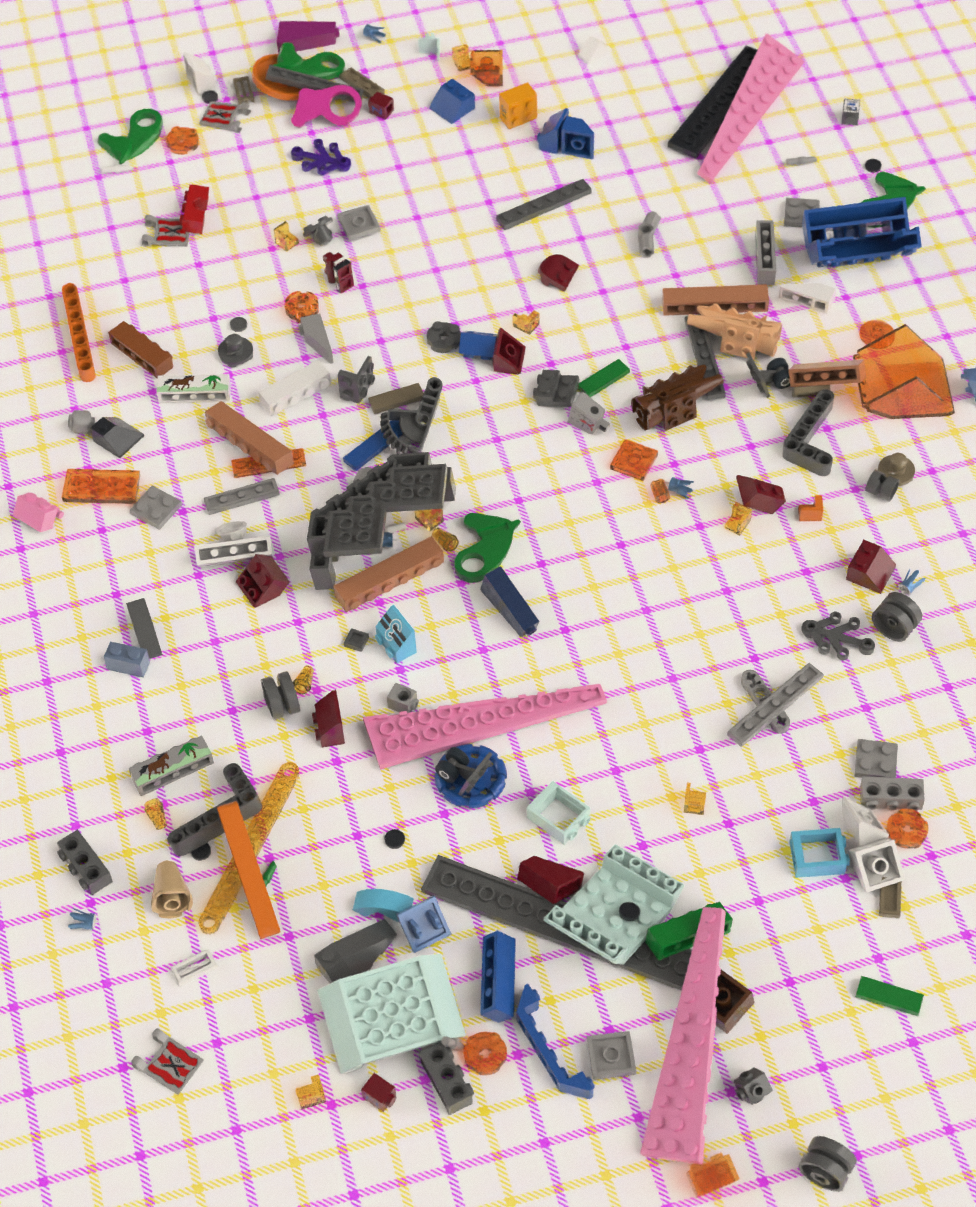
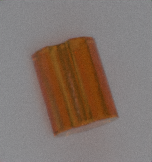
M664 479L653 480L650 483V488L657 503H665L670 499V493Z

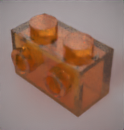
M720 1152L711 1156V1161L703 1165L694 1163L689 1165L690 1170L686 1172V1176L696 1199L740 1180L730 1154L723 1156V1153Z

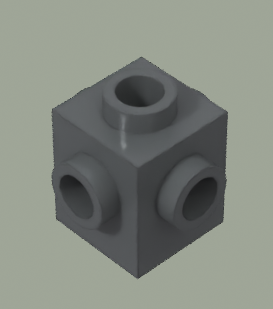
M755 1067L742 1072L733 1081L737 1088L735 1093L738 1098L751 1105L761 1102L765 1096L773 1091L765 1072Z

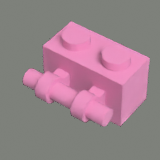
M29 492L17 496L13 516L35 530L43 532L52 529L55 517L61 519L64 516V512L60 511V508L56 505H51L46 499L39 498L36 494Z

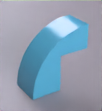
M365 889L356 893L352 910L364 917L379 912L399 922L396 914L411 907L414 898L386 889Z

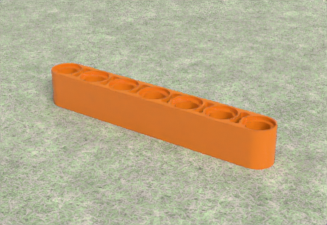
M67 283L62 287V295L80 379L83 382H91L96 378L81 301L77 286L74 283Z
M234 801L218 806L217 811L259 937L264 939L281 933L238 803Z

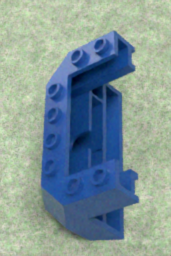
M906 197L804 210L802 219L804 243L811 265H817V267L828 265L830 267L841 266L840 263L847 262V265H854L860 260H864V263L874 262L875 258H880L881 261L890 260L891 256L900 254L902 256L912 255V253H916L917 249L922 247L919 226L911 230L909 227ZM881 225V233L867 234L866 227ZM833 231L834 238L827 240L826 232Z

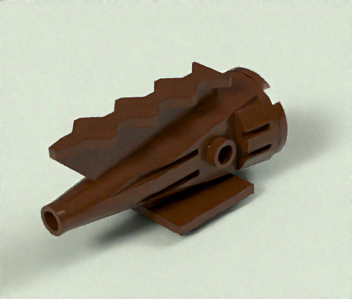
M705 364L697 367L690 365L681 374L674 372L665 381L658 379L649 388L642 386L643 394L631 399L632 412H636L638 418H636L637 423L646 431L663 422L664 430L667 431L696 418V400L723 384L722 375L717 374L704 378L707 370Z

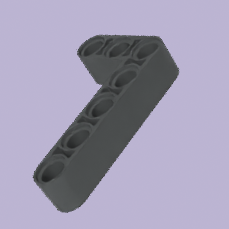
M823 389L817 394L783 443L782 457L786 461L819 476H828L831 473L833 457L831 454L808 443L832 411L834 403L833 391Z
M230 763L223 769V774L235 795L169 833L167 840L176 856L187 855L225 833L217 811L218 806L237 801L243 821L261 811L262 802L237 763Z

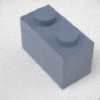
M110 641L104 654L107 670L144 678L150 664L147 649Z

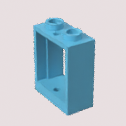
M840 828L791 832L789 843L795 878L845 874L846 867L850 865L849 854H845L846 838L845 835L841 834ZM835 841L839 860L805 863L801 843Z

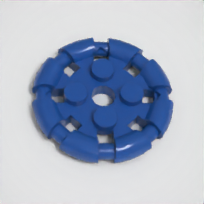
M464 744L456 747L468 756L469 764L467 766L476 769L489 752L492 753L489 760L494 765L487 768L486 772L475 783V786L469 793L465 791L462 796L458 794L467 781L459 775L455 782L449 783L435 773L436 787L439 793H443L444 799L455 806H469V808H479L488 805L492 799L496 800L504 790L506 785L505 779L507 778L505 763L497 757L498 754L486 746L480 745V747L473 746V744ZM445 754L441 757V759H440L439 761H441V760H446V761H447V759H446V757H445ZM472 754L479 755L478 759L471 758ZM454 786L456 789L450 790L449 788ZM483 790H486L487 794L484 795V794H481L480 792H482Z

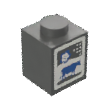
M844 98L841 124L858 125L859 99Z

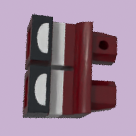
M332 252L324 254L322 258L326 265L324 271L327 275L328 283H336V290L340 294L353 287L354 279L351 262L339 252L335 255Z

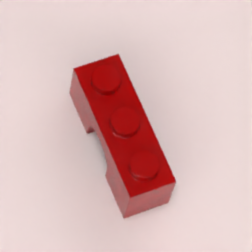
M189 184L188 191L185 190L184 201L186 203L183 202L182 204L184 215H180L179 222L182 225V232L203 234L210 187Z

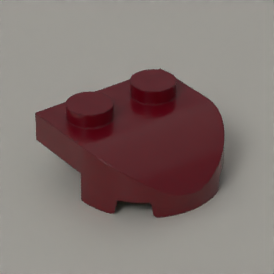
M561 254L551 255L544 259L538 267L541 282L546 287L550 283L565 292L579 264Z

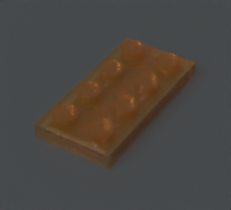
M67 469L61 497L62 501L135 504L141 477L140 470Z

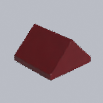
M503 328L498 330L493 353L494 372L519 375L522 370L526 346Z

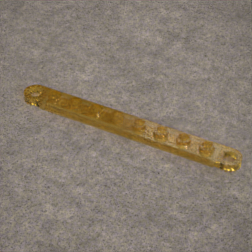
M293 762L281 765L262 800L263 806L261 811L254 815L247 828L256 858L299 778V767ZM288 769L295 771L291 776L284 774ZM233 856L199 918V928L206 935H211L218 931L242 887ZM208 919L215 921L212 927H205L203 924Z

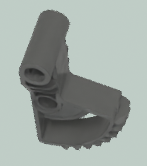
M437 377L428 379L417 410L388 409V412L381 414V433H383V438L387 439V445L391 444V450L396 449L397 454L422 452L439 406L443 387L441 379ZM389 420L399 421L402 433L409 440L421 444L420 448H415L402 442L393 432Z

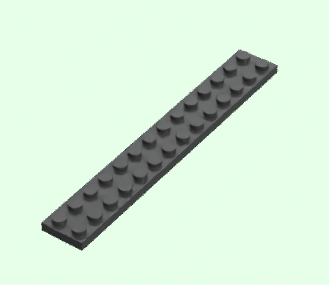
M441 855L436 857L421 887V892L424 894L435 896L437 899L682 991L692 952L690 948L658 960L644 941L624 964H614L543 921L544 917L556 905L563 908L567 904L566 902L559 901L552 904L532 889Z

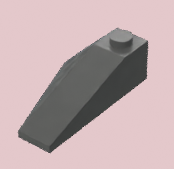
M383 919L331 943L314 955L316 967L329 984L345 977L366 972L373 967L376 959L385 952L397 937V933L387 920Z

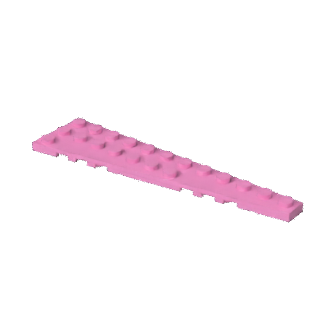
M767 33L697 172L699 176L709 183L714 180L805 62Z
M593 684L570 689H558L556 692L545 693V691L537 692V695L530 696L522 694L516 698L509 699L501 697L445 705L432 710L423 708L417 712L407 713V711H402L396 715L388 716V714L367 716L363 717V722L381 770L446 751L451 747L470 744L607 703V698L601 684Z
M703 907L640 1151V1154L644 1157L703 1165L705 1143L703 1131L704 1124L707 1121V1115L705 1114L706 1103L709 1100L707 1088L711 1077L710 1067L712 1064L717 1012L715 1000L719 990L717 979L720 976L719 958L722 955L726 913L722 908Z

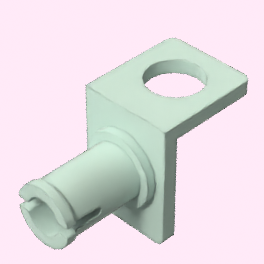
M428 32L425 38L418 39L419 53H437V61H440V38H435L433 32L429 36Z

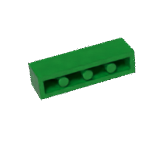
M721 902L704 906L722 908L726 912L724 935L730 933L733 918ZM703 908L689 911L685 915L677 918L673 917L664 923L655 924L648 928L645 942L658 960L693 947Z

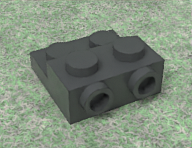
M542 370V374L537 376L538 387L533 389V398L536 399L537 405L572 407L580 381L579 376L561 375L560 370Z

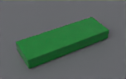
M617 359L578 384V389L592 397L629 374L630 368L620 359Z
M861 975L855 997L919 1016L924 994Z

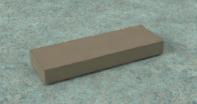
M352 67L340 74V79L348 85L364 89L363 95L368 98L377 91L385 94L384 88Z
M415 383L368 397V402L373 413L378 414L388 409L421 401L424 393L420 384Z

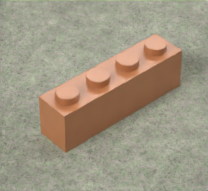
M864 359L794 364L789 369L791 387L861 383L866 378Z

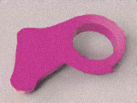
M336 85L321 90L303 88L299 92V98L291 122L294 126L301 128L308 121L322 115L333 124L347 125V123L354 121L359 115L362 100L359 93L347 85ZM340 94L351 96L355 101L354 111L347 116L340 117L335 115L330 109V103L335 96Z

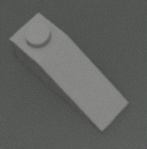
M321 313L301 317V325H298L300 336L303 335L305 342L330 364L334 363L332 349Z

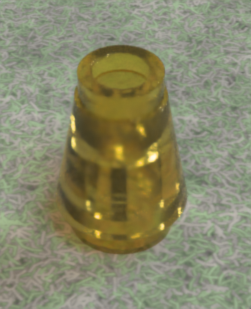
M439 527L435 528L432 532V537L445 551L451 552L457 548L459 540L456 535Z
M305 665L293 680L296 693L306 694L311 690L314 669L311 666Z
M158 798L147 801L144 804V812L156 830L167 827L163 802H160Z

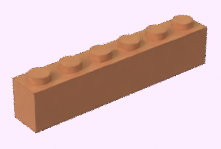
M767 284L662 288L663 316L700 314L697 311L698 306H711L714 303L718 304L722 310H728L733 307L738 313H747L748 311L768 312Z
M220 401L205 411V422L210 429H214L221 437L228 439L232 445H236L245 454L253 457L256 462H260L267 470L278 475L294 464L292 450L224 402Z
M430 536L334 585L335 598L345 612L354 610L360 605L374 600L377 596L390 592L393 588L423 575L426 571L439 567L444 563L443 550L434 538Z

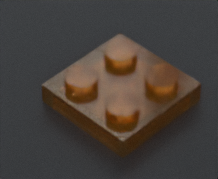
M624 439L610 464V470L644 481L658 456V450Z

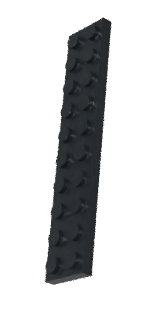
M747 45L743 48L667 143L668 148L697 159L718 132L758 51L757 49Z

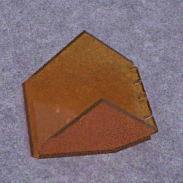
M906 323L858 349V354L853 355V360L864 359L866 378L861 383H858L862 408L867 409V412L889 419L945 417L955 413L943 357Z

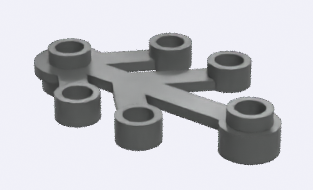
M834 611L828 618L818 622L806 620L801 626L804 636L813 638L818 646V652L822 655L830 652V644L823 641L821 636L828 638L837 653V658L842 661L848 659L849 650L846 647H842L840 642L859 647V651L863 655H871L874 652L875 642L871 638L858 639L842 634L850 630L859 629L860 620L857 617H851L848 623L830 630L825 629L824 627L831 624L837 625L841 622V613Z

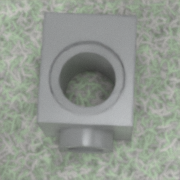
M396 682L387 696L388 708L397 712L407 711V713H410L417 708L419 703L416 690Z

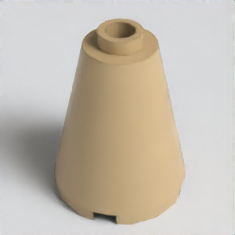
M165 860L156 867L151 907L152 911L158 913L161 918H178L183 916L182 912L186 910L189 912L191 910L193 897L177 864L173 861Z

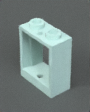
M552 781L527 806V818L565 845L569 840L572 841L576 837L578 830L582 826L585 827L590 822L591 808ZM555 799L579 815L565 831L541 815Z

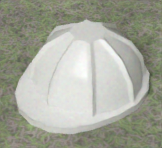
M233 521L224 523L215 529V533L225 542L241 540L246 536L247 522Z

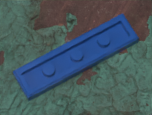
M391 420L390 426L395 435L400 438L404 434L400 429L399 421ZM381 429L344 456L343 462L354 471H357L386 449L389 445L386 443L387 439L383 438Z

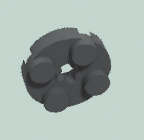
M436 321L427 331V344L435 352L449 353L451 349L455 348L456 350L460 346L461 331L457 324Z

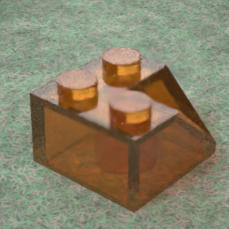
M471 50L470 75L487 87L503 86V50Z

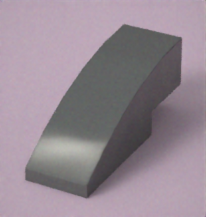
M145 597L127 602L128 613L139 647L147 649L149 659L163 655Z

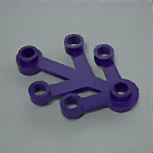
M320 138L313 141L314 148L320 154L306 152L300 146H295L291 150V158L294 161H301L304 158L316 160L314 162L303 161L301 167L304 172H309L317 167L318 175L322 176L336 169L340 172H347L352 165L351 159L343 157L339 151L337 142L329 144V151L336 158L329 156L324 148L323 140Z

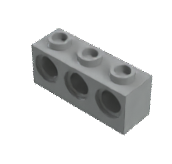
M862 776L860 804L870 810L888 809L891 811L897 809L918 811L923 809L925 801L924 779Z

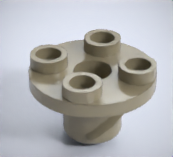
M896 452L884 457L879 462L878 471L885 473L886 477L892 476L900 480L899 486L913 481L915 466L903 453Z

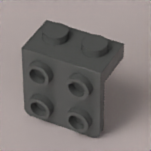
M367 356L357 374L340 369L337 375L341 399L360 404L361 400L367 396L369 386L373 385L375 381L372 356Z

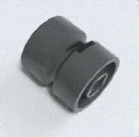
M875 469L868 479L865 491L873 495L879 494L880 498L890 502L898 489L900 480L892 476L886 477L885 473Z

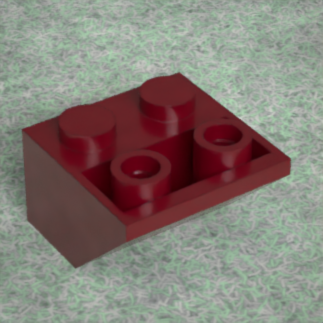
M255 554L235 581L254 608L280 596L290 583L272 556Z

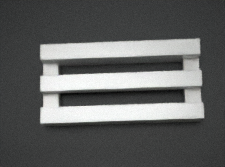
M208 948L170 968L179 986L182 987L218 969V965ZM208 957V959H206V960H204V961H202V962H200V963H196V962H198V961H200V960H202V959ZM190 966V968L178 973V971Z

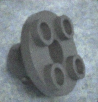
M326 215L319 218V223L314 226L309 224L303 228L304 238L313 234L314 242L320 246L332 241V230L328 229L327 225L333 222V218H328Z
M233 333L221 342L218 347V355L222 362L234 368L253 358V345L248 339Z

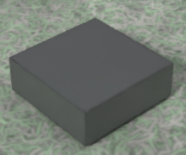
M351 628L344 641V647L362 652L369 639V633Z

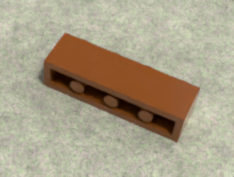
M122 321L108 332L110 342L114 347L157 379L158 376H163L174 368L173 357L170 352L164 351L156 342H152L132 324L129 325L127 322Z

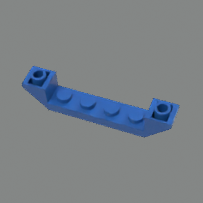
M529 983L525 984L516 1011L517 1023L559 1092L589 1100L592 1099L595 1088L592 1079L589 1076L586 1077L583 1071L569 1078L565 1068L558 1065V1058L554 1050H549L547 1047V1040L543 1032H538L536 1029V1022L531 1013L539 1010V1001L541 999L536 989L532 990Z

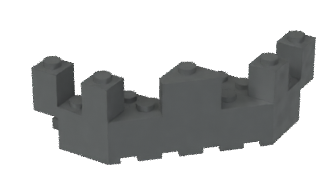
M429 452L392 454L387 458L386 463L381 466H375L367 472V476L362 480L357 479L346 487L347 490L340 495L337 493L327 500L324 507L313 510L310 515L307 543L311 553L309 570L315 590L334 589L336 573L332 562H338L339 556L382 554L387 512L443 509L444 502L455 501L456 484L452 467H447L446 463L432 464Z

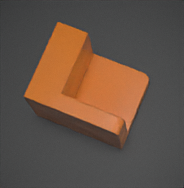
M814 495L813 504L798 505L799 522L822 521V495Z

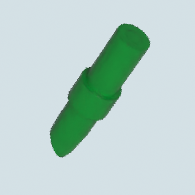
M274 860L262 875L266 887L272 880L277 868Z

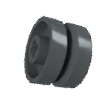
M899 592L889 593L872 613V621L877 630L885 637L897 642L905 641L922 621L923 617L921 609L916 602Z
M288 671L277 674L278 687L271 676L261 679L263 697L273 720L284 717L283 704L290 715L301 711L296 690Z
M825 1136L813 1137L807 1148L808 1153L803 1155L798 1168L808 1180L824 1189L834 1192L843 1191L849 1178L848 1174L852 1173L857 1163L856 1156L850 1149L834 1139Z

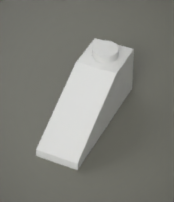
M822 283L781 284L778 298L828 314L835 301L837 288Z

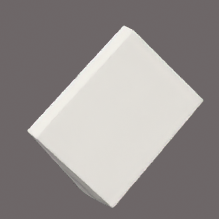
M845 796L842 798V821L859 846L889 836L872 810Z

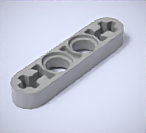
M749 669L742 673L741 684L755 705L758 706L772 692L756 671ZM763 691L766 695L764 697H757L755 692ZM784 711L778 716V719L775 718L769 725L776 733L783 734L789 730L790 718ZM778 720L780 721V723H785L784 726H782L781 724L777 725Z

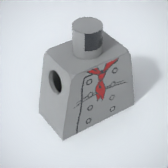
M583 391L572 403L567 423L588 434H593L597 429L606 433L611 423L603 419L605 409Z

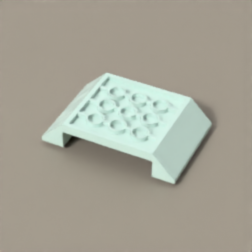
M614 844L603 856L602 867L563 908L556 905L544 917L543 921L612 963L624 964L646 940L648 928L655 924H661L670 914L685 884ZM625 902L635 903L640 908L639 918L635 921L622 919L619 915L620 906Z
M442 954L420 955L336 980L317 990L341 1074L360 1069L362 1065L440 1042L444 1036L456 1039L466 1037Z

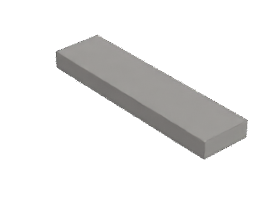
M275 478L204 497V503L208 514L212 515L279 496L280 492Z

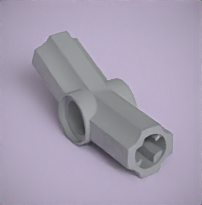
M655 211L647 213L643 223L638 227L639 254L644 258H650V256L654 255L653 235L661 221V216Z

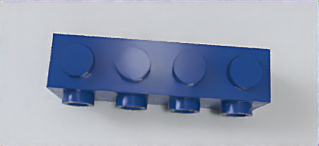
M498 930L483 937L480 1015L501 1023L514 1017L516 939Z

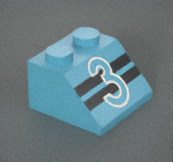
M395 605L390 606L375 626V639L379 645L385 647L388 657L390 659L393 658L396 663H399L417 653L415 630Z

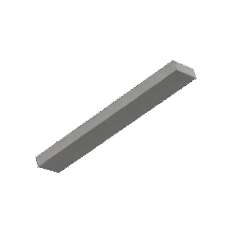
M809 662L727 731V736L742 748L818 683L824 674Z

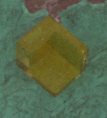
M467 43L452 47V61L459 72L473 68V63L469 58Z
M284 221L273 229L275 244L287 252L299 244V239L289 231L288 222Z
M535 310L529 316L525 314L520 316L516 313L512 315V326L528 335L540 325V313Z
M735 502L732 506L731 517L725 523L724 528L740 536L751 522L752 509Z
M442 509L414 511L415 519L430 532L444 522Z
M687 782L683 813L704 815L706 792L690 790L691 783Z
M319 1074L310 1076L312 1084L296 1088L295 1091L301 1110L326 1103Z

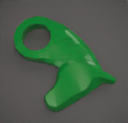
M285 42L280 47L277 64L273 66L329 80L340 77L346 65L345 60L340 55L325 51L304 60L295 52V47L292 43ZM322 62H332V63H334L337 67H336V68H328V67L324 66V65L321 64V63H322Z
M152 108L138 110L130 118L128 136H112L109 133L103 132L98 136L97 143L112 157L119 160V164H123L127 160L139 156L155 143L163 127L162 116L159 111ZM146 118L155 120L150 126L138 125L139 121Z
M882 171L875 176V182L885 189L886 195L865 199L862 202L906 197L908 210L916 196L923 193L926 187L917 186L912 181ZM881 225L869 226V227H870V228H879V227H881Z
M479 513L467 514L464 518L465 527L475 531L481 540L460 551L455 557V573L459 579L468 583H478L483 581L486 574L498 568L509 552L514 530L518 528L521 521L519 519L510 521L506 518ZM476 558L481 560L484 566L476 572H469L463 569L462 564L468 559Z

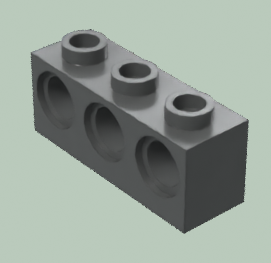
M78 829L57 842L59 848L57 851L58 856L63 862H68L69 865L67 867L73 876L77 875L79 877L78 882L84 891L88 889L90 894L94 895L113 882L109 870Z
M440 1041L419 1052L420 1063L449 1116L473 1104V1088L469 1082L465 1083L462 1078L464 1077L463 1070L459 1064L455 1065L452 1060L454 1055L449 1047H445ZM437 1056L443 1058L441 1061L438 1062L433 1060V1058ZM447 1074L453 1076V1077H452L451 1079H449V1080H446V1079H443V1078H442L444 1075H447ZM458 1092L463 1094V1096L460 1098H455L452 1096L453 1094Z

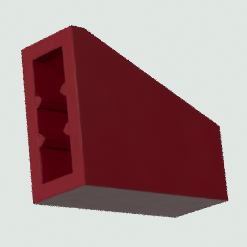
M535 855L520 862L518 867L517 880L552 904L563 900L582 888L584 872Z

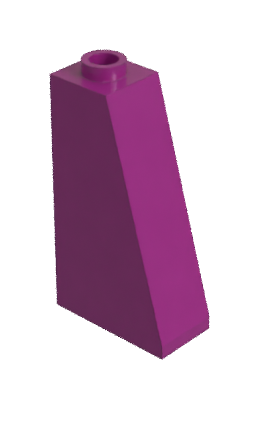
M279 21L276 42L278 54L281 45L285 42L292 43L295 47V52L335 45L337 38L340 37V29L337 28L336 21Z

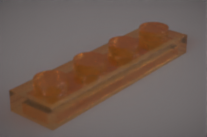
M293 449L294 464L287 469L307 466L304 449ZM253 457L231 460L234 478L272 472L267 470L260 462H256Z

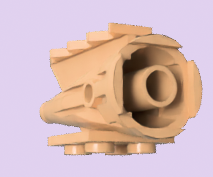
M714 303L711 306H698L697 311L701 315L689 314L687 324L722 337L720 352L747 358L746 354L750 353L753 360L755 359L756 351L772 357L776 354L778 340H780L782 323L766 321L767 315L762 318H756L750 311L745 314H739L733 307L728 310H722L718 304Z

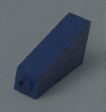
M500 566L486 574L480 587L481 592L520 637L526 634L530 636L535 633L540 621L503 568Z

